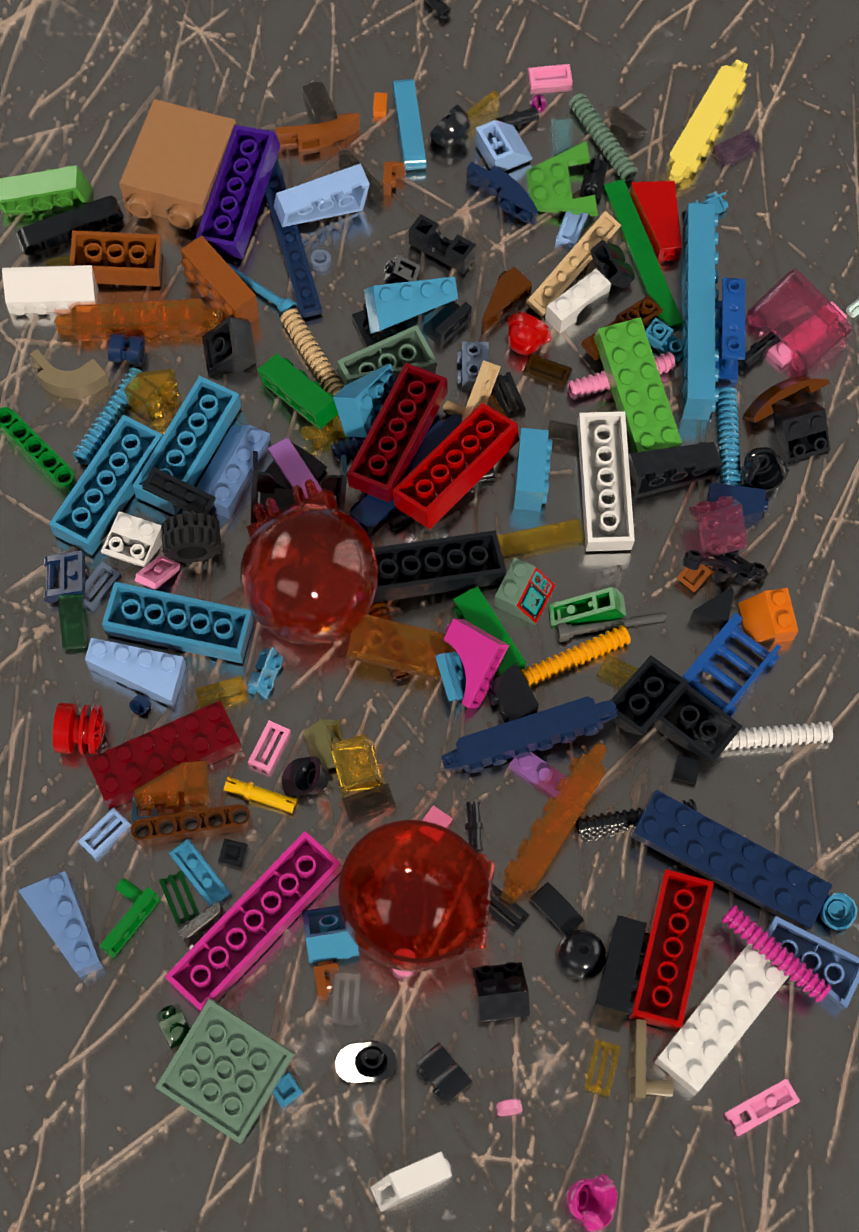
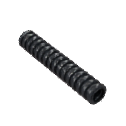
M689 799L688 802L685 800L681 801L684 805L697 811L696 803L693 799ZM637 807V810L630 808L629 811H626L624 809L621 813L615 811L614 814L607 812V815L600 813L599 816L593 814L592 817L586 815L584 818L579 816L576 819L578 835L580 838H584L585 835L592 837V834L599 836L600 833L606 835L607 832L613 834L616 830L618 833L622 832L623 829L629 831L630 828H634L643 809Z

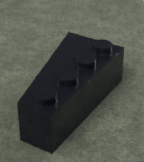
M700 442L693 445L630 453L629 471L633 497L719 475L722 463L714 442Z
M620 915L617 916L606 956L607 960L601 976L602 982L600 983L595 1000L596 1007L589 1025L619 1033L626 1014L631 1015L634 1000L630 999L631 992L636 993L639 983V977H635L637 969L641 970L644 955L640 954L641 947L646 948L649 933L645 932L647 923Z

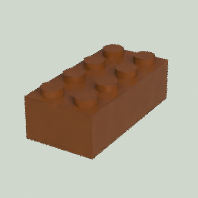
M72 231L70 266L92 265L97 284L160 287L161 235Z
M202 235L181 249V263L185 270L183 271L185 278L190 283L193 282L196 285L197 291L203 298L207 297L210 300L211 307L215 312H220L224 320L231 316L252 323L259 318L256 295Z

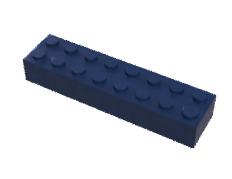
M657 789L651 793L630 834V837L803 930L812 928L832 887L831 883Z

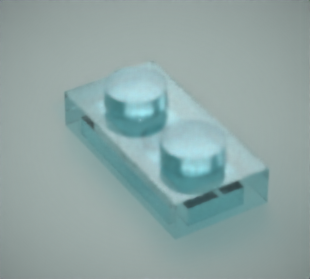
M551 119L553 157L574 147L572 119Z

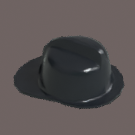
M318 757L298 758L290 762L285 768L282 776V788L285 793L292 796L319 794L325 789L328 782L333 781V777L329 775L328 768L321 763Z
M375 1040L346 1045L339 1051L335 1060V1067L339 1076L348 1082L355 1083L385 1080L393 1074L397 1064L396 1055L391 1047Z

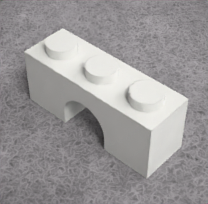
M595 269L547 306L546 321L561 334L576 322L578 314L584 307L589 305L593 309L609 297L611 283Z

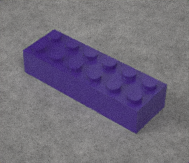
M234 125L195 238L197 239L202 235L220 255L243 259L281 146L275 132Z

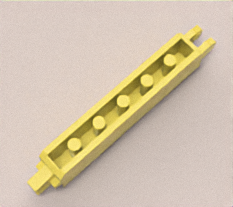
M736 59L731 67L728 65L721 66L670 152V159L667 164L670 171L668 181L675 180V187L680 185L683 178L689 179L692 172H697L701 164L700 158L707 155L710 141H715L717 138L719 126H724L729 114L727 112L734 109L737 103V95H742L746 87L744 82L745 72L748 66L745 62L743 63Z

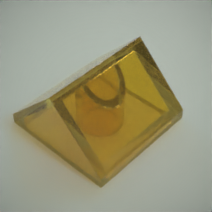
M361 734L330 746L342 792L383 788L386 786L374 742L368 736Z

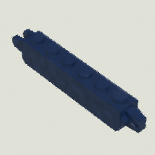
M455 413L445 422L439 420L435 425L432 424L404 478L461 424L462 418L460 415ZM365 494V498L360 503L356 502L350 509V520L342 530V535L352 543L363 534L375 536L389 521L388 518L394 516L399 510L395 507L394 498L389 503Z
M586 696L461 737L456 742V749L441 756L444 768L447 772L464 769L466 773H476L491 764L497 766L506 763L507 759L513 757H526L531 751L538 749L540 751L548 750L553 747V744L559 742L569 743L574 741L576 737L584 734L586 736L594 735L599 732V729L604 728L602 723L618 716L617 705L613 700L596 704L593 698Z

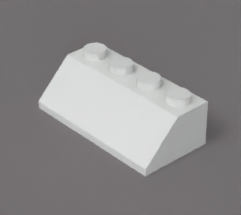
M92 265L2 268L5 302L10 314L37 313L42 315L56 312L67 314L69 312L90 313L91 311H98V285Z

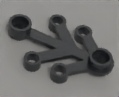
M711 541L704 543L702 551L715 559L703 557L699 551L690 549L689 552L685 553L682 564L691 570H698L701 564L716 567L713 577L719 581H726L727 577L737 572L734 580L743 586H746L749 581L761 583L768 576V571L764 565L758 562L750 563L738 555L739 550L736 547L727 545L723 554L717 551L718 546Z

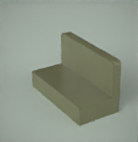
M321 719L304 730L303 733L310 756L318 757L328 770L332 767L346 768L352 764L339 720Z

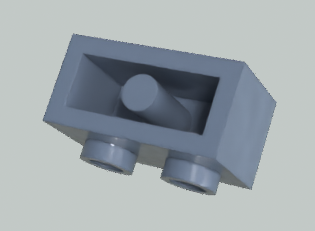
M462 342V350H457V364L462 366V370H457V383H462V392H472L483 360L489 362V342Z

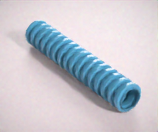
M133 367L129 369V373L121 381L122 384L118 385V389L110 397L111 400H108L106 403L107 406H104L103 411L99 413L100 417H97L95 419L96 422L91 425L92 428H89V434H85L84 439L80 442L81 445H78L77 450L73 452V456L77 461L84 465L91 463L90 459L95 457V454L99 451L98 448H101L102 443L106 441V437L110 435L109 431H112L114 429L113 426L117 425V420H120L121 415L125 413L124 409L129 407L128 404H131L132 398H135L136 393L140 390L139 388L147 380L146 375L141 370Z
M723 387L719 389L717 405L720 434L719 451L722 463L721 484L741 486L737 390L732 387Z

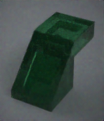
M83 594L59 596V619L63 650L87 648V627L84 619Z

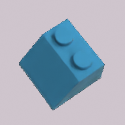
M351 903L303 911L309 963L359 956Z

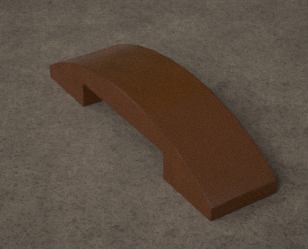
M797 376L781 381L759 395L747 408L743 417L745 420L756 423L774 413L772 404L799 390L813 393L830 384L829 379L817 376Z

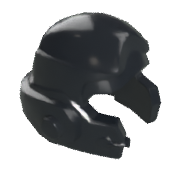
M768 447L754 448L747 453L744 459V466L740 471V477L743 479L746 487L765 489L768 492L782 484L789 472V466L782 461L780 455H776L773 449Z

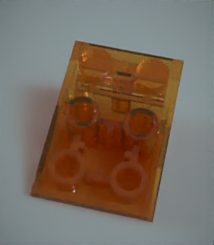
M207 761L183 762L134 790L136 808L148 811L154 810L158 806L176 809L180 805L190 804L191 807H202L205 805L204 803H209Z

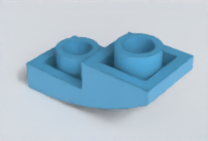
M655 318L645 331L648 341L660 354L666 355V352H671L674 355L676 364H678L684 355L682 347L685 342L672 334V328Z

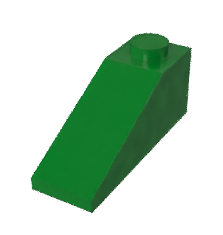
M614 587L549 604L552 627L565 622L571 625H581L626 617L624 595Z

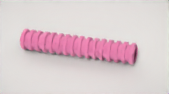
M666 352V355L660 354L659 357L657 355L654 356L660 375L663 372L668 373L669 370L675 371L676 361L671 352ZM605 370L601 371V374L588 375V378L585 376L581 380L577 378L575 382L572 380L568 381V391L573 400H576L578 396L583 398L584 395L596 394L597 391L610 390Z

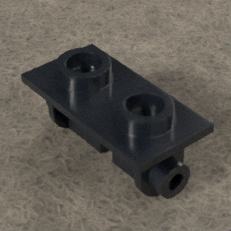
M595 154L590 163H586L579 196L595 195V198L600 200L608 163H604L602 155Z

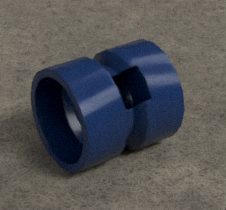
M112 333L108 344V360L117 363H123L126 360L127 364L141 366L145 354V338L133 335L127 338L125 334Z

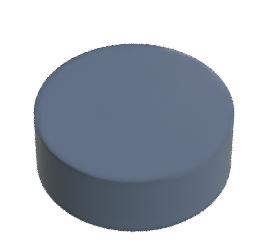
M316 249L310 254L309 260L312 269L318 272L329 269L331 266V255L327 250Z

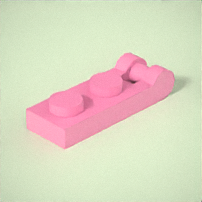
M786 1078L724 1114L728 1120L731 1119L736 1128L734 1129L736 1135L740 1136L799 1103L800 1100ZM746 1111L750 1118V1121L746 1123L743 1122L739 1115Z

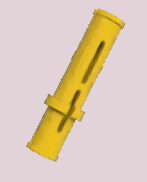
M228 776L224 786L225 792L242 796L246 801L251 799L293 814L297 804L296 798L294 799L255 786V783L251 781L246 783Z

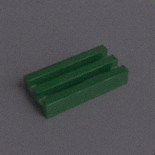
M182 870L178 871L175 875L171 874L168 878L159 880L177 926L201 917ZM178 879L182 883L193 910L191 915H189L175 882ZM169 883L172 885L184 918H179L166 886Z

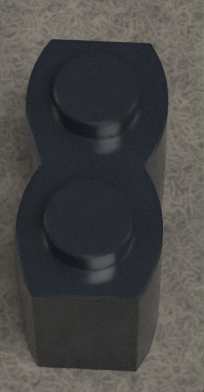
M601 240L591 249L594 262L600 266L601 274L612 285L625 288L635 279L634 271L625 262V255L619 246Z
M439 1042L416 1061L418 1067L416 1073L425 1083L429 1080L435 1088L432 1092L441 1102L446 1100L450 1104L472 1085V1080Z

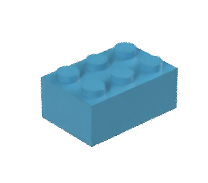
M521 428L513 509L541 512L542 504L547 502L548 478L551 464L550 454L552 450V439H548L549 430Z

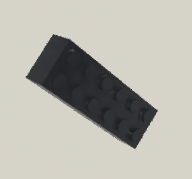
M496 530L360 549L357 559L367 604L463 590L477 586L502 584L507 573Z

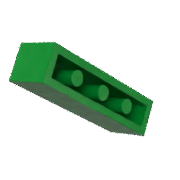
M276 353L257 369L262 384L319 430L338 415L333 398L334 395L330 392L326 393L317 381H311L302 369H296L288 358L284 359Z
M478 586L453 599L451 611L455 619H464L509 645L494 679L514 664H517L519 669L523 668L525 670L526 661Z

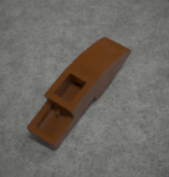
M648 295L619 313L616 319L605 327L641 317L645 329L663 312V309ZM595 332L584 339L581 346L596 361L600 358L594 339Z

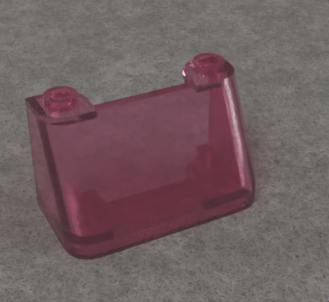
M796 269L788 272L747 313L748 320L753 326L760 328L766 324L794 353L792 365L797 372H801L804 376H808L842 351L852 332L848 320Z

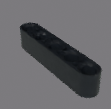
M106 196L25 226L18 230L16 236L25 255L32 256L72 241V231L97 232L120 223L124 215L114 196Z

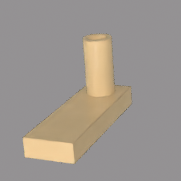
M483 360L466 407L447 400L443 405V412L449 415L456 413L461 416L463 422L482 402L487 405L501 366Z

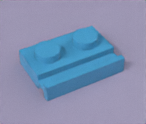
M457 652L436 655L448 701L463 700L466 688V674L460 656Z

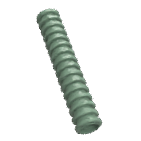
M579 93L573 96L569 102L570 108L576 113V116L590 136L593 137L594 142L600 147V150L607 157L611 166L621 176V180L629 181L634 178L638 172L637 167L631 162L624 149L620 147L619 142L613 137L614 135L606 127L607 125L600 118L599 114L596 113L595 108L589 103L585 94Z

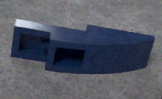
M471 161L467 167L466 180L472 185L486 190L490 195L499 197L498 206L503 211L510 212L519 217L523 222L535 226L538 210L524 188L495 165L488 171Z

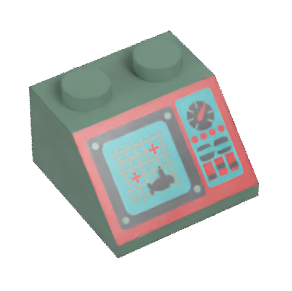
M514 558L495 595L494 607L536 626L556 585L537 567Z

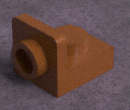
M398 161L384 162L383 196H391V188H396V178H405V163Z
M701 564L698 570H691L685 567L677 576V579L696 593L709 575L714 573V570L710 568L711 566Z
M332 960L319 962L318 966L313 967L318 1001L328 1000V992H332L330 977H325V975L339 973L338 963H333Z

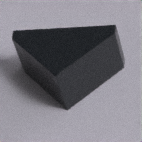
M732 587L694 609L690 620L693 623L722 629L729 621L734 595Z

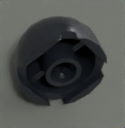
M459 104L449 111L451 115L448 114L439 121L429 135L440 146L446 148L453 147L456 144L461 146L469 138L467 133L470 129V119Z
M575 930L568 933L560 941L557 948L556 962L559 969L571 979L587 981L596 977L602 971L606 961V949L602 940L595 933L588 930Z

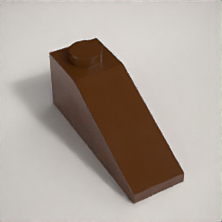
M514 266L509 271L505 270L498 277L482 318L481 331L483 333L488 331L531 295L532 282Z

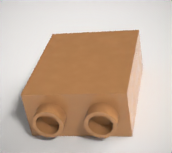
M154 99L119 183L125 208L131 214L140 218H150L151 215L167 218L171 224L181 229H190L193 225L200 227L234 125H236V120Z

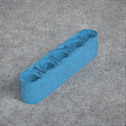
M414 79L393 81V94L405 171L426 169V156Z

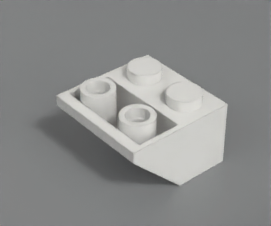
M119 511L101 553L145 567L157 556L162 545L161 525Z

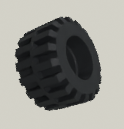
M183 513L169 517L161 525L163 553L168 559L179 562H200L213 558L220 553V522L211 515Z

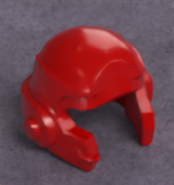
M514 313L507 319V327H509L507 334L508 344L518 354L530 355L535 353L540 346L549 343L552 338L549 327L541 320L527 313Z

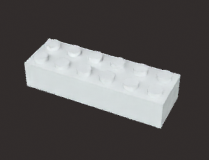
M625 411L579 413L577 427L586 551L632 550L635 539Z
M751 943L745 947L654 1062L694 1096L789 977L788 975H783L784 971L777 970L778 966H773L771 960H766L764 954L760 955L758 949L754 950Z

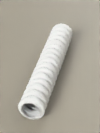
M828 721L824 724L818 722L817 725L815 723H810V725L803 723L802 726L800 724L795 726L789 724L788 727L781 725L780 728L777 725L773 726V728L766 726L765 729L763 727L758 729L752 727L751 730L744 728L738 732L724 751H727L728 748L731 750H735V748L742 750L743 747L750 749L751 746L754 749L758 746L764 748L765 745L767 747H772V745L779 747L780 744L782 746H787V744L794 746L795 743L801 745L802 742L806 745L809 742L816 744L817 741L819 743H824V741L831 743L833 729Z

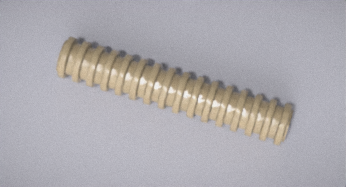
M289 309L285 311L280 318L281 322L284 323V327L297 345L303 358L307 361L313 374L317 377L323 390L335 396L344 387V384L338 378V374L335 373L331 363L328 362V358L325 357L321 347L318 346V342L315 341V337L308 329V326L305 325V321L298 310Z

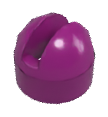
M541 94L534 95L530 100V109L537 107L538 113L545 111L547 105L546 98Z

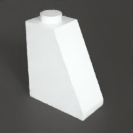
M439 1152L388 1174L370 1187L380 1211L383 1212L452 1177L450 1164L444 1158L442 1152Z

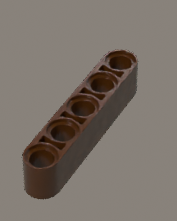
M235 804L138 819L131 826V834L138 845L150 846L183 841L187 838L190 840L243 832L250 828L252 817L247 806ZM240 813L247 816L243 822H236L234 820L235 816ZM213 818H222L221 824L217 826L210 824ZM196 821L198 825L195 829L189 830L186 829L187 823ZM167 824L174 826L170 833L161 832L162 828ZM140 829H149V833L146 836H137Z

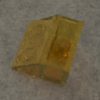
M172 369L138 373L124 389L130 410L149 424H152L155 419H159L163 415L165 408L170 403L175 402L179 395L175 372Z

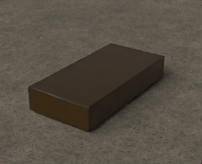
M530 354L523 370V376L563 390L572 373L571 367L534 354Z

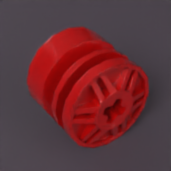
M58 703L53 722V749L55 753L72 754L78 743L81 755H85L88 750L90 755H98L105 732L102 705H94L91 711L90 704H85L79 715L76 703Z

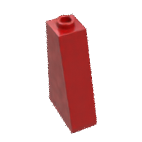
M675 180L632 182L630 196L657 259L667 261L680 259L682 240Z

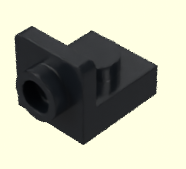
M398 254L392 261L389 260L386 263L384 280L389 282L394 278L400 282L417 281L421 265Z

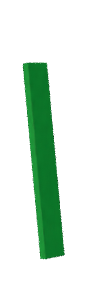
M624 179L604 184V193L615 220L621 224L619 227L645 293L663 309V312L657 319L672 329L681 327L683 320Z

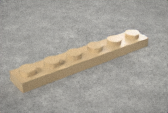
M604 211L525 303L542 317L546 313L547 306L562 295L593 259L591 249L601 240L608 241L621 224Z

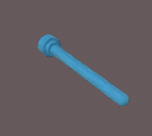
M229 265L250 289L275 304L281 314L289 309L297 308L295 301L290 298H280Z

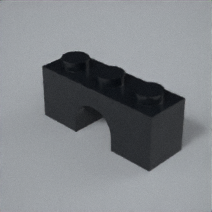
M422 214L418 216L409 229L410 245L463 274L475 259V243L458 234L454 240L446 238L440 232L439 224Z

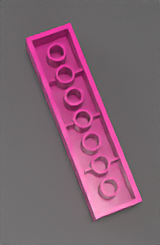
M304 831L164 976L167 982L200 1013L208 999L218 1002L342 871L341 863Z

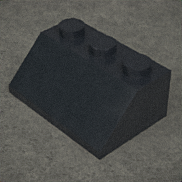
M650 655L610 700H613L618 709V716L610 721L625 732L643 736L687 686L688 681Z

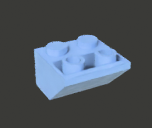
M494 120L476 128L475 144L490 169L495 165L501 170L506 171L532 160L531 154L513 125Z

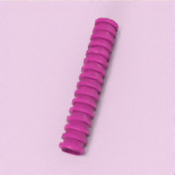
M737 905L732 906L721 922L723 924L726 922L729 929L733 928L735 930V934L739 933L741 939L745 938L748 945L751 943L753 945L752 948L754 950L758 949L760 955L764 954L765 959L771 960L773 966L777 965V970L784 971V976H790L789 980L797 982V987H803L802 991H807L809 997L813 996L816 1003L821 1002L831 990V985H826L823 978L820 980L818 978L819 975L817 973L813 974L811 968L807 969L804 962L801 964L798 957L795 959L793 957L794 954L792 952L788 953L786 947L782 948L780 946L781 943L775 942L773 936L769 937V932H763V927L755 925L756 921H750V916L743 915L744 911L737 910Z

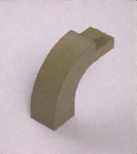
M38 349L30 353L33 361L31 366L37 373L39 384L46 391L58 397L68 399L84 398L101 391L110 384L107 373L94 359H91L78 369L63 371L53 367Z

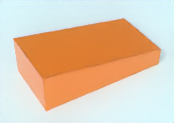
M375 92L373 117H386L388 93Z

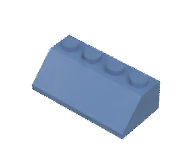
M252 425L230 427L196 487L216 497L210 510L211 512L231 520L252 482L253 451H258L259 469L269 451L268 448L272 446L270 433Z

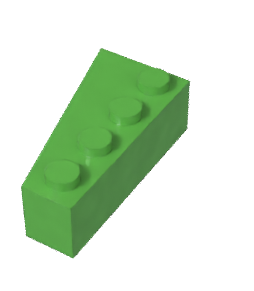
M77 165L53 170L48 169L36 173H26L13 177L7 176L0 179V209L3 213H30L33 209L52 212V208H65V211L92 202L94 189Z

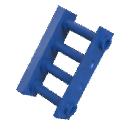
M723 278L722 301L715 303V309H719L718 322H715V328L719 329V338L715 345V348H719V358L715 368H719V383L737 384L738 360H745V279Z
M737 613L731 617L682 676L688 681L689 686L730 717L738 709L735 705L769 665L772 668L779 660L778 652L781 648L777 644L770 652L744 633L742 627H740L743 618ZM730 637L733 639L737 638L765 660L755 669L730 650L726 642ZM716 654L719 656L723 655L750 676L743 686L713 665L712 659ZM702 671L710 673L736 693L729 703H726L699 682L700 679L697 677Z

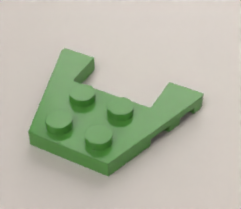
M583 142L526 170L529 196L538 211L551 213L565 211L571 212L573 215L588 213L590 216H598L595 195L573 199L569 177V166L590 163L587 142Z

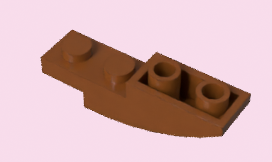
M359 113L324 115L317 117V124L275 128V133L281 145L280 147L298 145L299 152L317 150L338 143L360 129Z

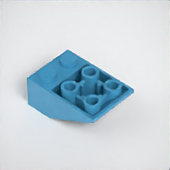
M387 364L345 385L333 397L345 436L366 438L396 382L391 364Z

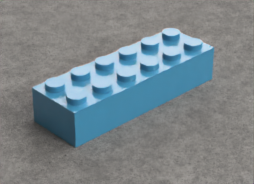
M198 377L134 482L133 489L136 498L170 514H178L181 509L180 507L142 489L152 467H155L194 486L241 408L239 393L204 377Z
M123 414L50 521L49 526L53 535L93 555L111 529L118 512L123 511L133 496V484L163 435Z
M114 582L102 627L106 635L243 663L254 618L252 610Z

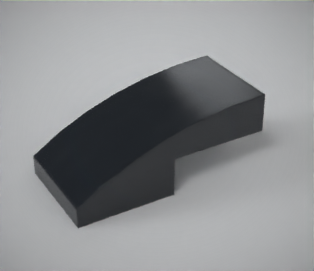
M546 882L529 898L544 917L550 919L563 936L573 932L584 921L574 907L549 882Z

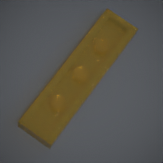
M579 518L497 535L503 559L585 541Z

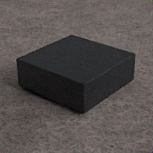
M678 755L672 780L696 785L701 761Z
M224 838L218 864L242 869L248 844Z

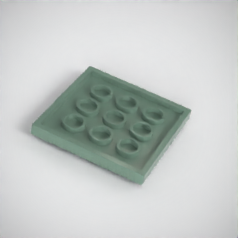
M208 999L155 1088L241 1144L296 1053L215 1000Z

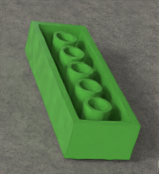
M641 317L599 328L594 339L618 412L625 411L627 441L631 453L681 446L682 441Z

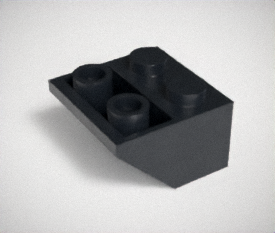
M815 401L773 413L775 434L787 462L790 463L831 451L825 408Z
M508 962L501 965H483L472 968L480 1022L530 1016L529 990L522 962Z

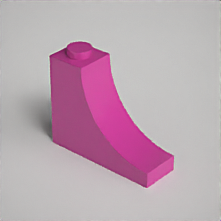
M453 618L446 627V635L443 640L456 650L465 669L466 688L461 704L467 708H480L509 645L464 619Z

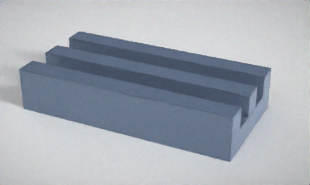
M103 561L86 580L85 594L104 570H106L107 572L102 579L98 581L85 599L83 598L84 595L74 597L75 601L82 603L84 607H88L92 612L96 610L112 590L114 582H118L122 577L121 573Z

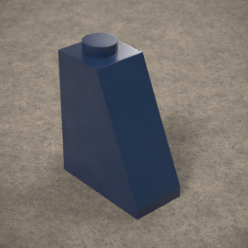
M711 482L707 495L704 533L709 534L760 520L763 512L768 510L769 498H765L766 490Z

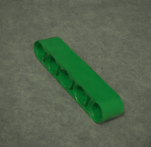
M1 407L0 432L61 493L69 494L77 483L72 468L11 408ZM11 419L9 422L3 423V421ZM25 434L23 437L17 438L18 435ZM34 449H40L38 452H32ZM50 463H55L52 467H46ZM64 478H70L67 482H61Z

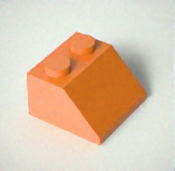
M788 588L764 591L738 603L739 613L743 618L742 626L744 633L760 645L794 640L798 633V627Z

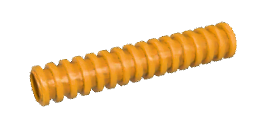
M619 625L618 629L612 628V631H606L605 635L601 633L598 638L594 636L592 640H586V643L581 642L579 646L574 645L572 649L567 648L566 652L561 651L559 655L554 654L553 658L547 657L546 661L540 660L539 664L534 663L533 667L527 666L526 670L522 668L520 671L531 688L532 685L537 686L538 682H545V679L550 680L551 676L557 677L558 673L563 674L565 670L570 671L571 667L577 668L578 664L584 665L585 661L590 662L591 658L595 660L598 658V655L604 656V653H610L611 649L615 651L617 647L622 648L624 644H630L631 638L626 627Z

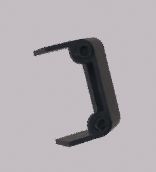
M253 451L251 525L257 530L310 533H336L340 531L343 527L347 484L346 455H341L340 475L324 477L320 485L323 493L302 503L293 489L274 488V477L270 473L258 471V451Z

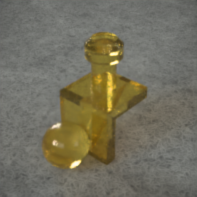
M339 415L320 430L313 425L312 427L304 426L301 431L303 439L312 440L316 450L321 449L330 439L344 440L345 438Z

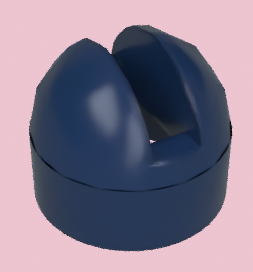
M142 694L135 696L129 703L130 709L137 715H144L151 705L149 698Z

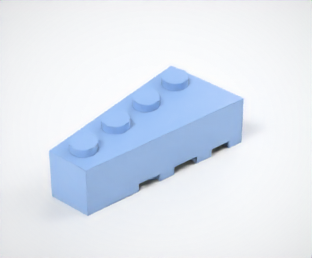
M360 163L276 193L274 208L282 227L363 211L370 184Z
M91 638L85 657V662L90 670L115 682L117 681L127 686V688L138 691L148 696V698L156 702L159 701L175 710L186 670L184 657Z

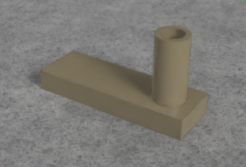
M636 1019L630 1023L629 1100L639 1101L646 1098V1095L673 1096V1081L646 1079V1020Z

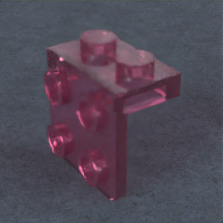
M722 496L718 498V501L698 502L696 506L689 508L690 517L698 523L702 554L705 557H712L747 547L748 542L742 504L735 498Z

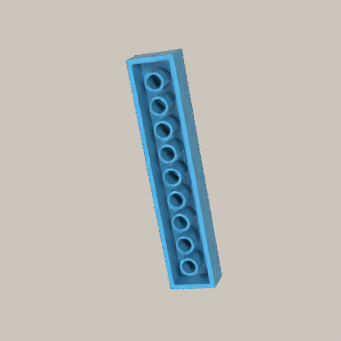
M688 203L683 224L682 341L685 344L682 347V351L684 349L682 357V419L709 420L711 412H715L716 402L719 399V388H715L719 378V368H715L719 358V348H715L719 338V329L715 328V322H718L719 309H715V303H718L719 290L715 289V284L718 283L719 271L715 270V264H718L719 252L715 251V245H718L719 233L715 232L719 218L718 213H715V204Z

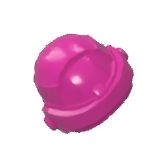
M601 1174L593 1179H580L572 1184L567 1195V1205L571 1214L583 1222V1226L586 1227L587 1231H601L613 1219L618 1192L609 1176Z

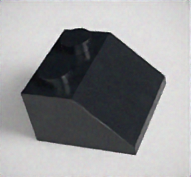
M230 316L202 336L207 374L209 376L242 372L257 362L251 323Z
M517 664L512 665L490 683L487 696L491 704L498 707L500 711L498 715L502 724L538 712L539 703Z

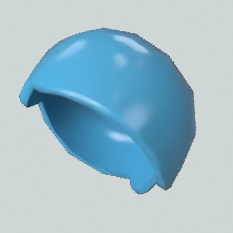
M835 892L827 895L819 913L821 920L827 927L834 930L849 928L855 921L857 907L854 900L847 894Z

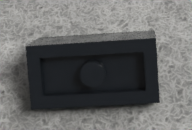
M455 301L449 302L423 326V331L438 344L442 345L471 319L472 306L467 302H464L461 306Z

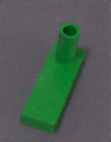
M126 878L118 882L116 890L134 904L100 944L103 951L113 959L161 901L158 895L149 887L142 891Z

